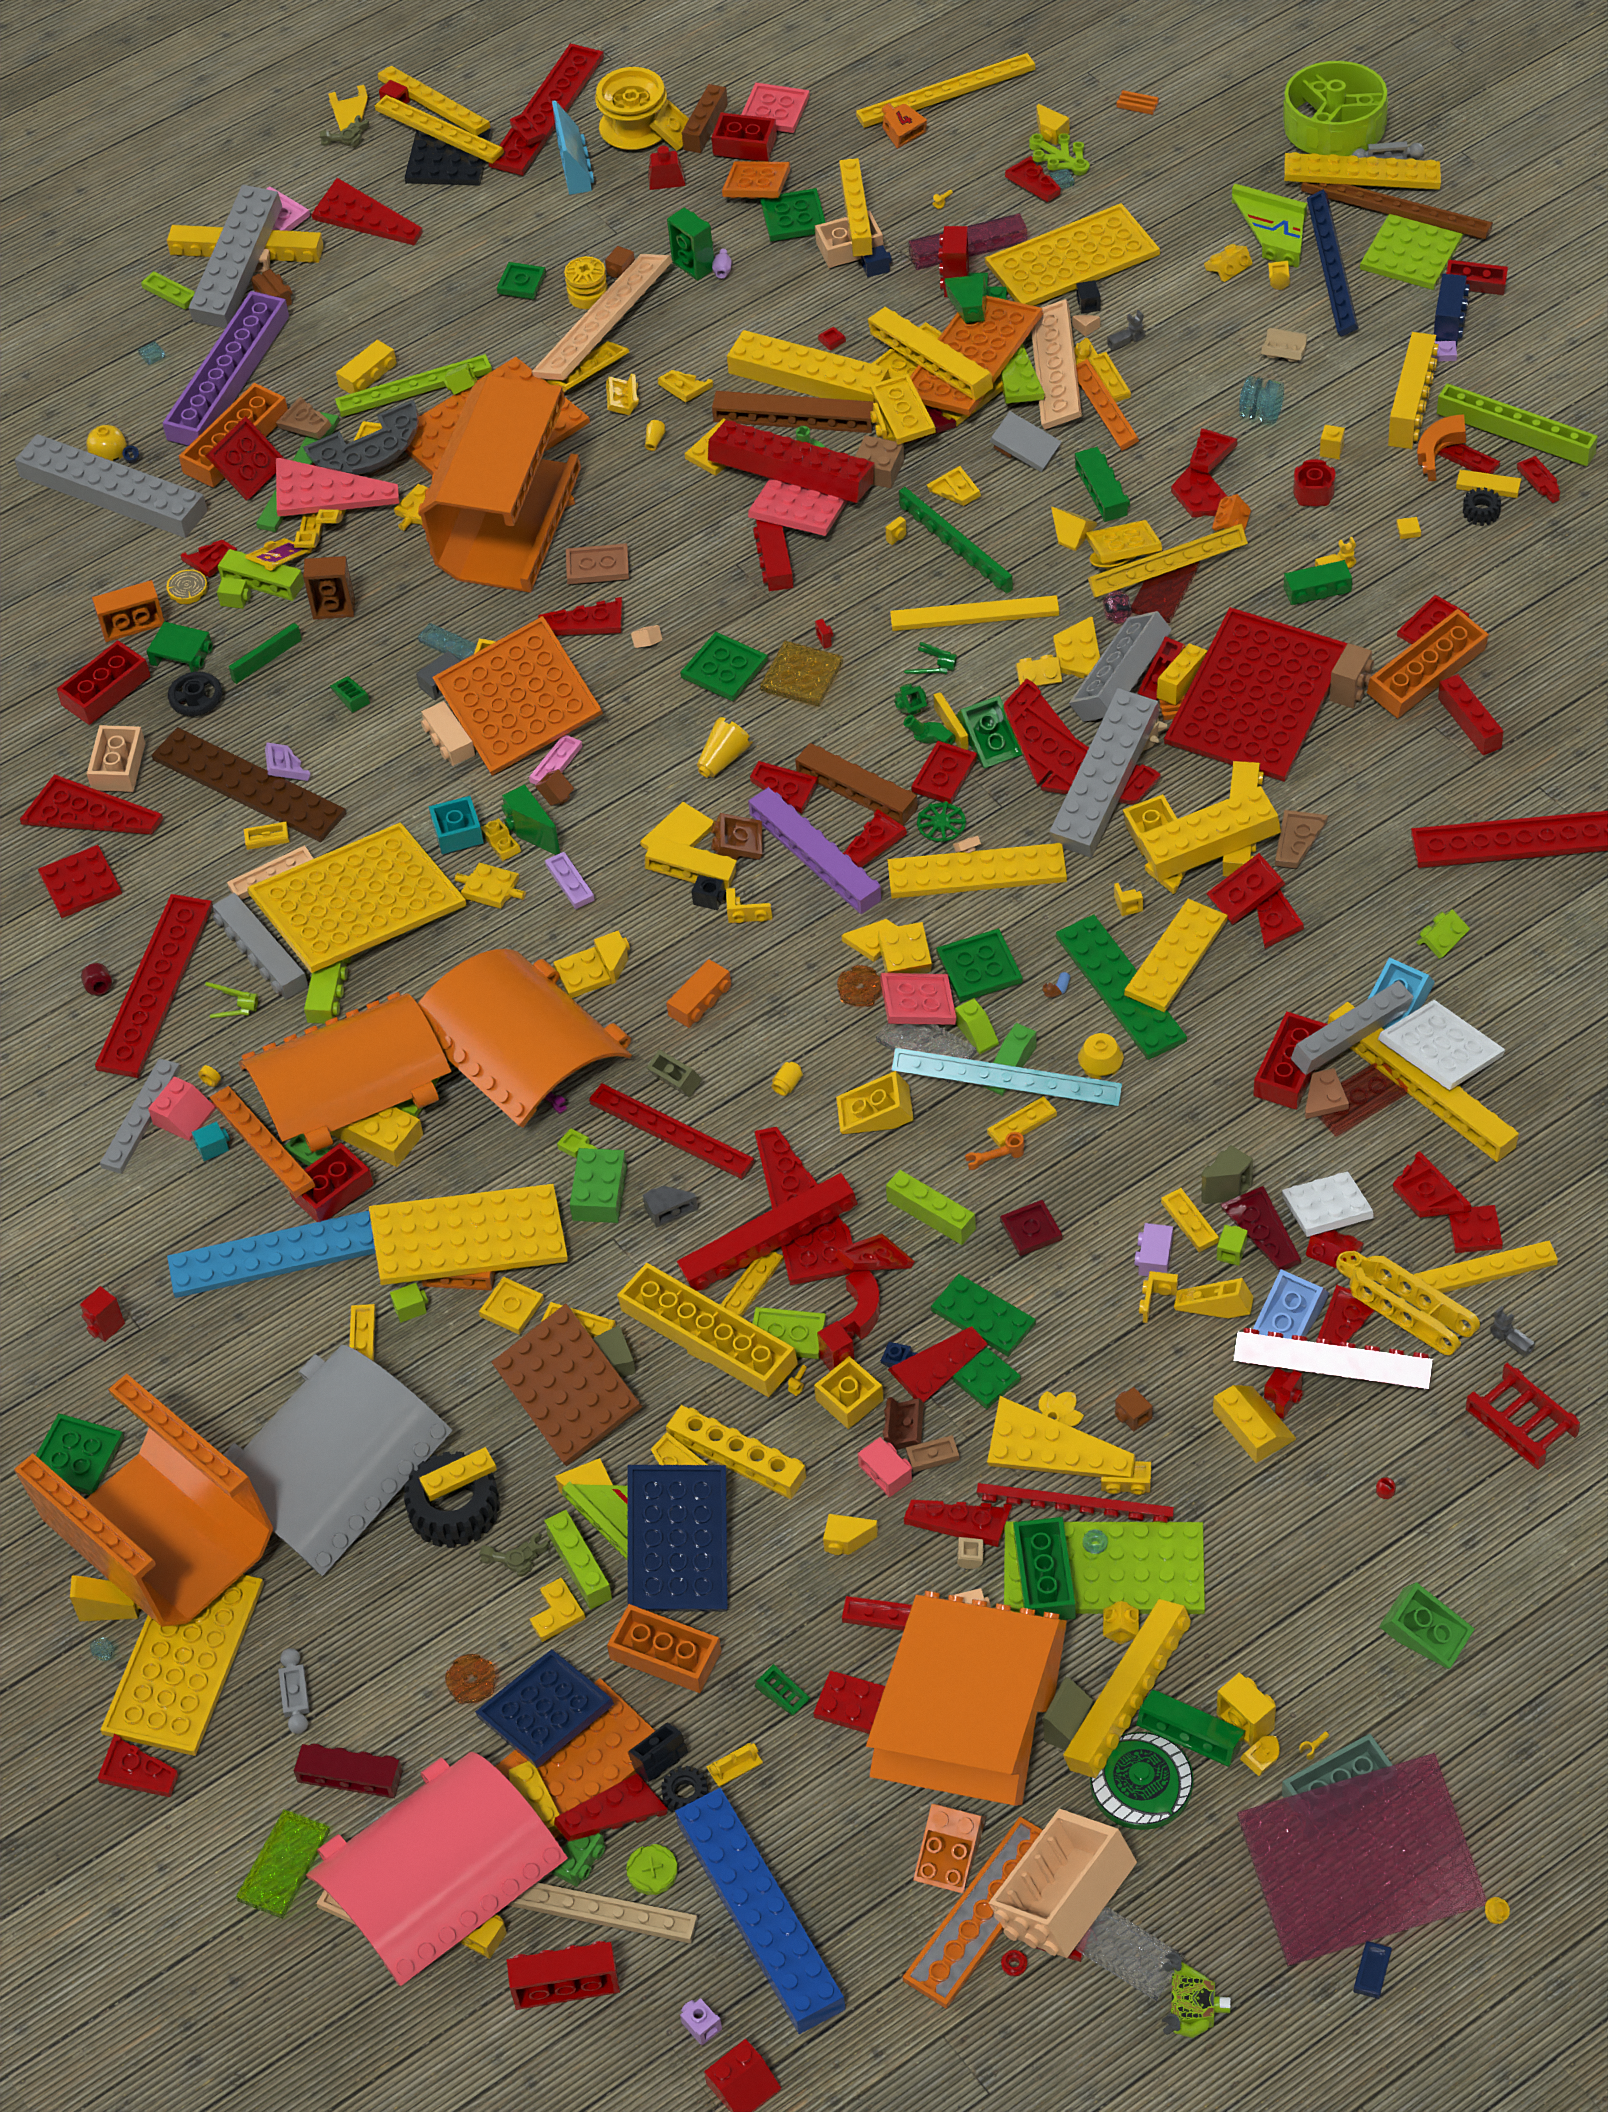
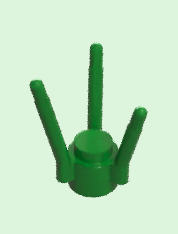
M920 642L919 645L922 647H918V651L938 657L937 665L941 666V668L905 670L904 673L947 674L948 670L954 671L957 655Z

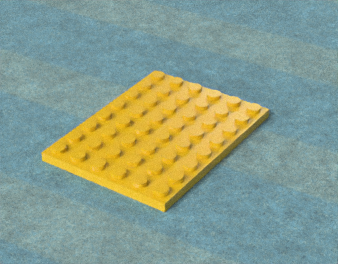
M401 822L247 887L250 897L311 973L466 906V899Z

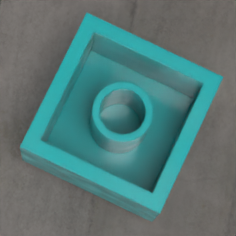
M471 796L428 806L442 854L484 844L481 827Z

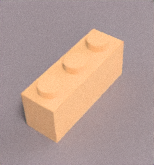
M444 701L421 711L423 717L421 725L424 731L430 733L433 744L440 747L442 757L445 760L448 759L452 766L475 756L472 740Z

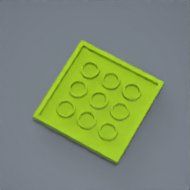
M1389 214L1362 259L1360 270L1434 290L1447 268L1448 259H1452L1459 247L1463 234Z

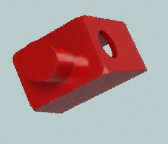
M660 146L657 149L658 153L650 155L648 169L649 190L686 186L684 170L678 153L676 151H669L667 146Z

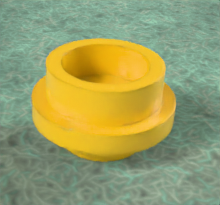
M1492 1897L1485 1904V1914L1491 1923L1501 1924L1509 1917L1510 1908L1505 1900L1499 1897Z

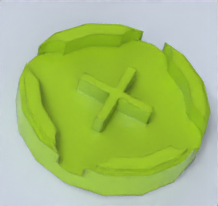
M650 1844L651 1846L638 1848L630 1855L626 1867L627 1878L636 1891L646 1895H658L667 1891L675 1883L678 1876V1864L674 1854L667 1847Z

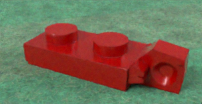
M1536 456L1517 463L1519 472L1542 496L1546 495L1547 499L1552 503L1560 500L1561 491L1558 488L1557 479Z

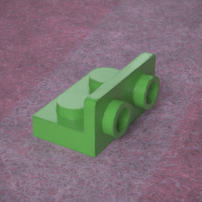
M597 1833L596 1836L592 1835L568 1841L563 1849L568 1859L553 1869L551 1873L578 1887L580 1882L586 1880L589 1876L594 1861L596 1859L599 1860L605 1851L603 1835Z

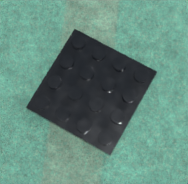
M416 129L404 177L405 184L480 186L486 161ZM491 129L477 136L490 142L492 136Z

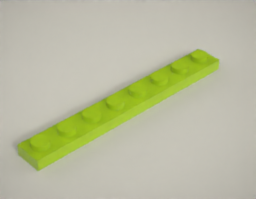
M486 354L338 397L335 398V403L340 416L344 417L445 387L444 380L447 372L463 364L469 363L476 377L490 373L492 367Z

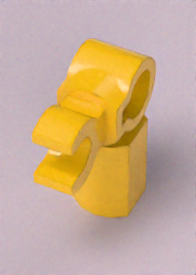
M1350 537V541L1347 544L1339 540L1340 552L1338 555L1331 554L1315 559V566L1345 560L1348 568L1353 567L1356 564L1354 556L1356 543L1353 537Z

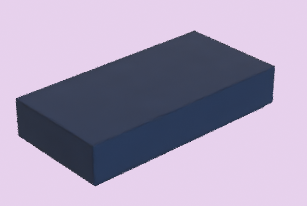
M1366 1941L1354 1985V1993L1380 1999L1392 1952L1391 1947Z

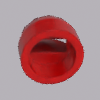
M1383 1477L1377 1482L1376 1494L1380 1498L1390 1499L1395 1495L1396 1485L1391 1478Z

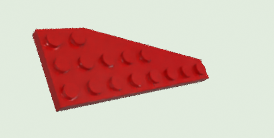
M778 1127L754 1131L772 1209L818 1185L809 1171H806L799 1157H796L790 1144ZM839 1215L831 1221L815 1227L809 1233L802 1234L793 1239L787 1245L781 1246L790 1286L851 1274L856 1271L845 1267L835 1257L839 1248L853 1244L850 1230L846 1223H843Z

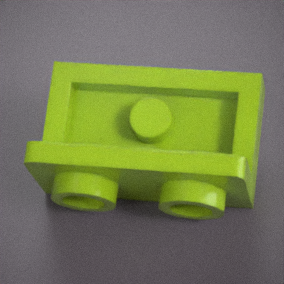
M1453 909L1446 913L1441 911L1433 918L1434 924L1426 926L1419 933L1421 937L1416 941L1418 945L1425 943L1439 959L1444 957L1470 930Z

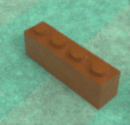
M708 84L682 131L683 150L702 153L715 129L720 112L724 113L728 106L726 87Z

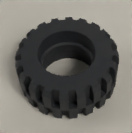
M450 1451L443 1452V1455L438 1457L433 1455L429 1457V1461L426 1463L422 1461L417 1465L418 1470L411 1472L409 1475L410 1481H407L405 1484L404 1502L410 1524H412L416 1534H421V1538L426 1542L432 1540L435 1546L442 1547V1544H445L447 1548H455L457 1544L465 1546L469 1545L468 1542L471 1540L476 1542L481 1538L483 1532L485 1534L489 1532L492 1528L491 1523L494 1524L496 1522L497 1512L500 1510L499 1494L494 1475L490 1473L460 1487L473 1493L471 1500L465 1506L453 1511H441L431 1506L432 1501L429 1500L419 1478L463 1458L465 1455L464 1452L458 1451L455 1454H450Z

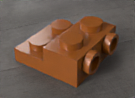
M720 813L717 821H713L711 833L715 834L711 850L715 851V854L728 856L734 860H737L739 856L760 860L762 856V821Z

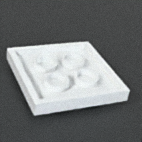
M1349 1172L1338 1173L1334 1176L1317 1179L1282 1190L1284 1201L1306 1237L1374 1218L1372 1208Z

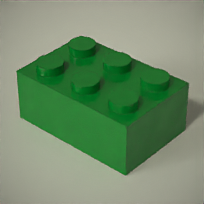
M684 207L667 218L672 263L699 281L713 271L712 263L715 257L713 254L712 229L707 221L702 220L694 212Z

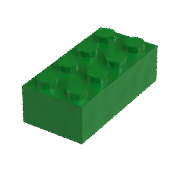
M1063 1517L1013 1522L1023 1608L1035 1610V1615L1044 1616V1612L1059 1614V1619L1061 1620L1076 1619L1075 1598Z

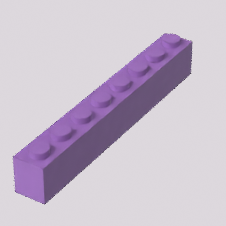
M768 787L748 800L750 815L755 820L762 821V826L856 911L863 914L881 901L880 884L876 880H872L862 867H857L847 854L844 855L838 849L835 843L829 842L820 830H816L811 826L807 818H802L792 805H788L783 801L779 793H774Z

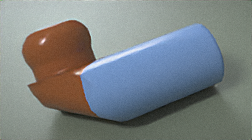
M1062 972L1059 975L1057 984L1045 983L1042 987L1044 995L1048 998H1054L1064 994L1071 976L1068 973Z

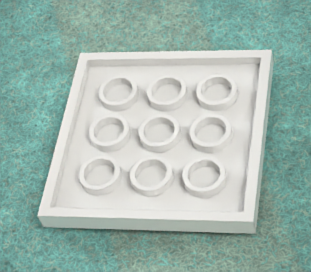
M1435 1000L1383 1030L1378 1038L1388 1048L1397 1052L1405 1060L1411 1062L1422 1072L1449 1090L1503 1057L1505 1049Z

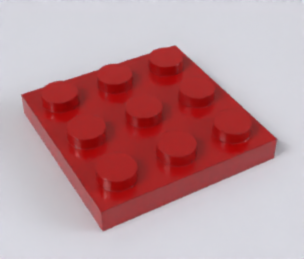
M246 416L205 455L246 501L276 473V458L285 459Z
M98 845L38 868L39 875L61 919L122 894Z

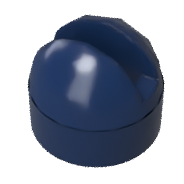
M135 446L124 448L123 457L128 463L137 462L139 451ZM128 452H133L134 458H130Z

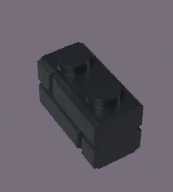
M668 1722L628 1751L635 1772L648 1782L658 1778L663 1771L671 1765L678 1763L680 1758L688 1753L682 1733Z

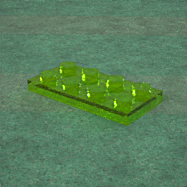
M283 1809L236 1895L237 1901L283 1919L318 1855L317 1849L324 1844L330 1833L329 1826Z

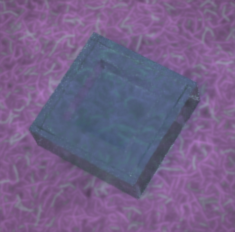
M1068 169L1050 173V177L1061 189L1074 186V179Z
M155 341L138 349L139 355L148 365L166 357L165 352Z

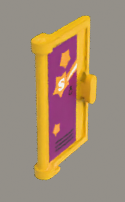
M283 538L276 542L269 541L265 543L263 548L245 555V558L265 566V569L272 571L281 564L301 555L311 553L312 548H294L293 541Z

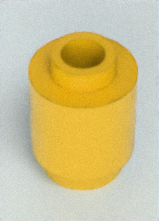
M784 1062L772 1079V1089L781 1096L791 1093L803 1076L801 1067L795 1062Z

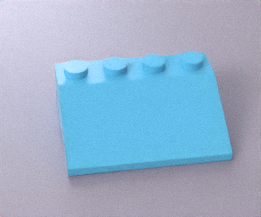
M552 101L558 147L569 195L592 191L591 183H594L593 172H589L591 170L590 159H586L588 158L587 146H584L586 145L584 134H580L579 127L557 101Z

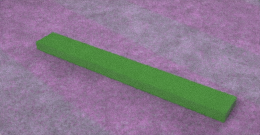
M320 412L332 425L320 439L332 435L340 421L339 416ZM306 436L292 461L312 465L313 462L308 458L303 447L320 439ZM276 490L256 522L259 529L276 532L285 517H278Z

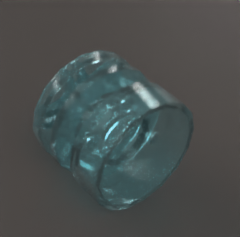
M1249 375L1240 394V417L1247 418L1249 415V418L1254 420L1258 412H1260V421L1275 424L1282 407L1284 382L1270 379L1264 388L1263 378L1259 377L1256 380L1255 376Z

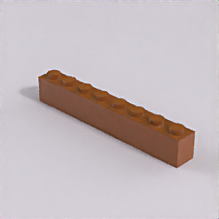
M716 391L712 405L713 422H720L724 418L727 421H734L738 424L790 428L806 426L809 429L872 433L874 423H872L870 411H873L874 402Z

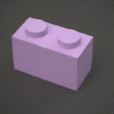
M1145 1223L1144 1232H1139L1138 1246H1141L1140 1252L1136 1251L1134 1265L1139 1266V1275L1149 1276L1150 1271L1168 1273L1173 1242V1226Z

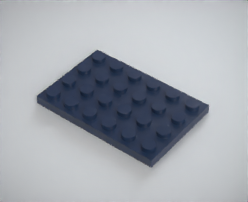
M726 1465L627 1466V1606L631 1604L647 1611L727 1612Z

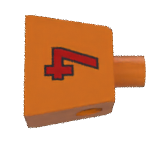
M887 103L882 108V112L885 114L882 127L897 149L926 132L927 119L907 104H901L894 108L890 103Z

